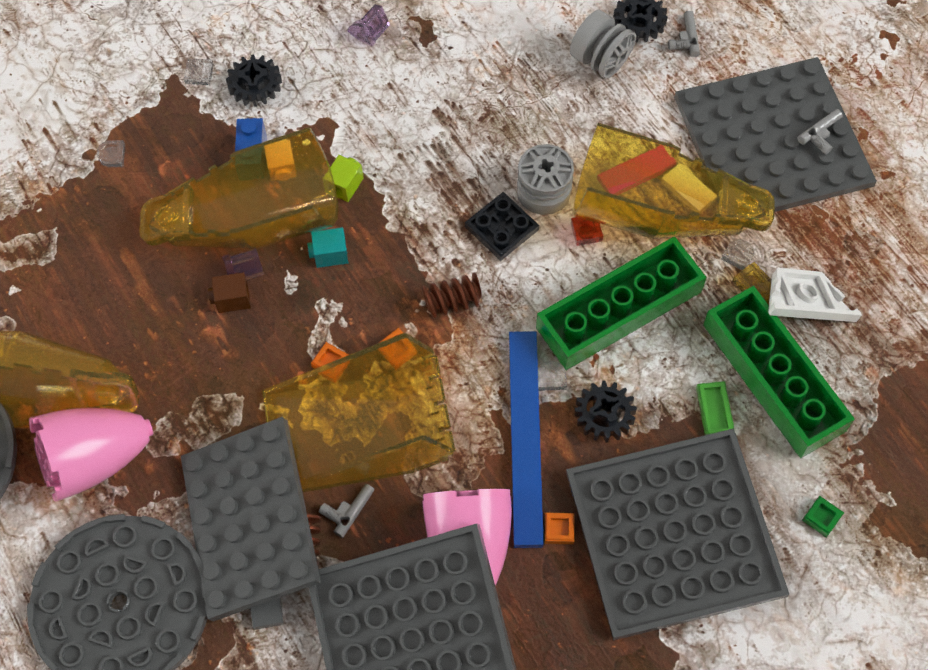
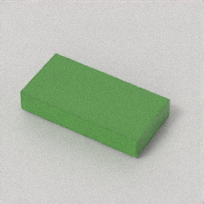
M725 381L697 384L696 390L704 434L709 435L733 429L734 425Z

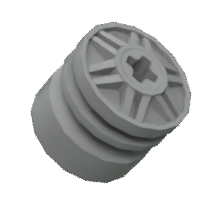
M596 10L578 28L570 45V54L583 64L591 63L590 67L592 70L598 71L602 77L610 78L628 59L636 42V34L632 30L626 29L623 24L615 26L614 18L601 10Z
M541 144L529 148L521 156L518 164L517 194L523 207L533 213L546 215L554 214L568 204L572 192L574 174L573 160L569 154L558 146Z

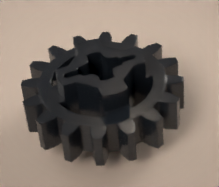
M655 0L618 1L613 15L615 26L623 24L626 29L635 32L636 42L639 41V38H643L645 42H648L649 36L657 39L658 33H663L664 27L667 24V8H662V0L655 2Z
M252 54L250 60L241 57L242 63L233 62L234 70L228 69L229 77L226 78L229 94L234 95L236 102L242 99L244 106H247L249 102H253L254 107H257L258 101L267 104L266 98H276L274 91H281L280 84L282 83L279 67L274 66L272 59L266 62L264 55L259 59H255L254 54Z
M602 381L601 387H597L594 382L591 383L590 391L583 389L581 393L582 398L577 397L576 406L578 407L575 408L574 416L580 417L577 419V426L585 425L583 434L594 433L595 441L598 440L599 436H604L605 443L609 442L610 436L620 440L621 432L628 434L630 430L629 425H634L636 419L633 415L636 414L637 407L631 406L634 397L625 396L626 388L620 391L617 390L616 382L611 387H607L606 381ZM593 401V407L587 411L588 404ZM624 411L623 419L618 422V416Z

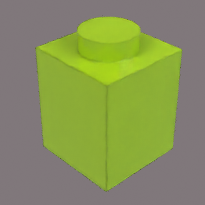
M338 155L323 178L325 191L349 202L364 179L362 165L354 158Z

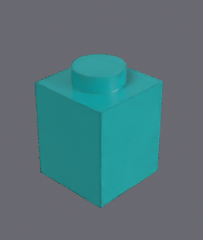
M343 227L311 232L312 242L307 243L310 259L315 258L317 268L349 264Z

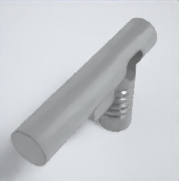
M686 11L684 13L686 31L680 32V40H668V49H689L690 56L697 57L700 55L694 13L693 11Z
M835 109L797 137L799 143L804 145L811 141L827 155L833 148L825 140L830 136V131L827 128L843 117L842 112L839 109Z
M365 484L351 505L343 501L339 508L335 510L324 503L319 513L338 524L333 532L343 538L375 489ZM347 519L350 521L346 526L342 525L341 520Z

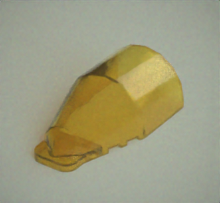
M598 123L578 182L573 215L651 239L672 238L674 236L676 238L734 236L748 228L761 232L767 231L774 220L775 200L774 196L763 188L750 185L721 169L715 172L702 165L704 160L698 157L695 160L681 154V148L675 145Z
M310 127L238 150L230 155L231 160L217 167L214 164L209 167V173L195 180L193 177L168 193L148 200L141 208L139 233L140 237L151 246L169 242L173 246L261 249L332 227L338 219V200L332 172L325 153Z
M0 331V403L10 415L14 428H30L29 419L31 417L67 409L110 408L127 412H134L138 409L140 395L134 379L128 374L121 373L110 359L25 331Z

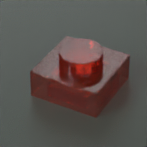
M597 213L571 218V227L576 246L603 241V233Z

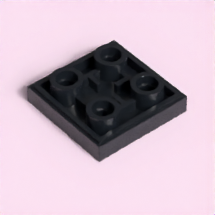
M504 192L465 222V228L500 261L534 235L540 227L536 221Z

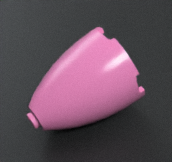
M110 408L67 409L34 416L29 419L31 433L36 432L34 449L46 486H53L55 489V493L52 494L55 502L79 494L113 476L144 449L150 441L149 436L153 435L149 419L144 420L139 414Z
M478 489L423 494L424 501L422 502L427 537L473 524H480L496 586L504 565L510 538L512 517L510 489Z

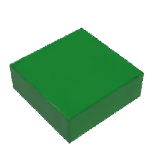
M819 495L802 521L827 538L844 512Z

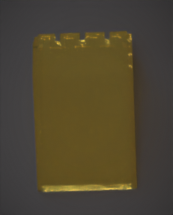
M402 333L262 390L266 423L280 417L288 420L302 492L411 474L449 460L448 455L453 454L456 450L452 431H444L451 428L447 405L441 404L446 401L442 379L438 378L441 376L438 357L434 355L432 348L409 334Z

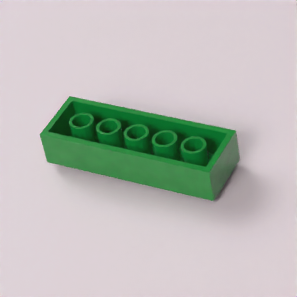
M674 236L537 313L536 329L564 369L568 370L702 293L707 277Z
M752 286L708 310L703 326L801 459L847 432L855 418L777 316L769 315L768 303L755 286Z

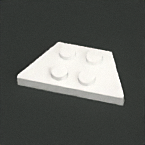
M777 268L772 274L768 311L771 316L857 322L862 316L858 309L850 310L842 302L845 295L838 288L834 287L822 272Z

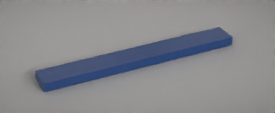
M537 331L509 332L514 548H543Z

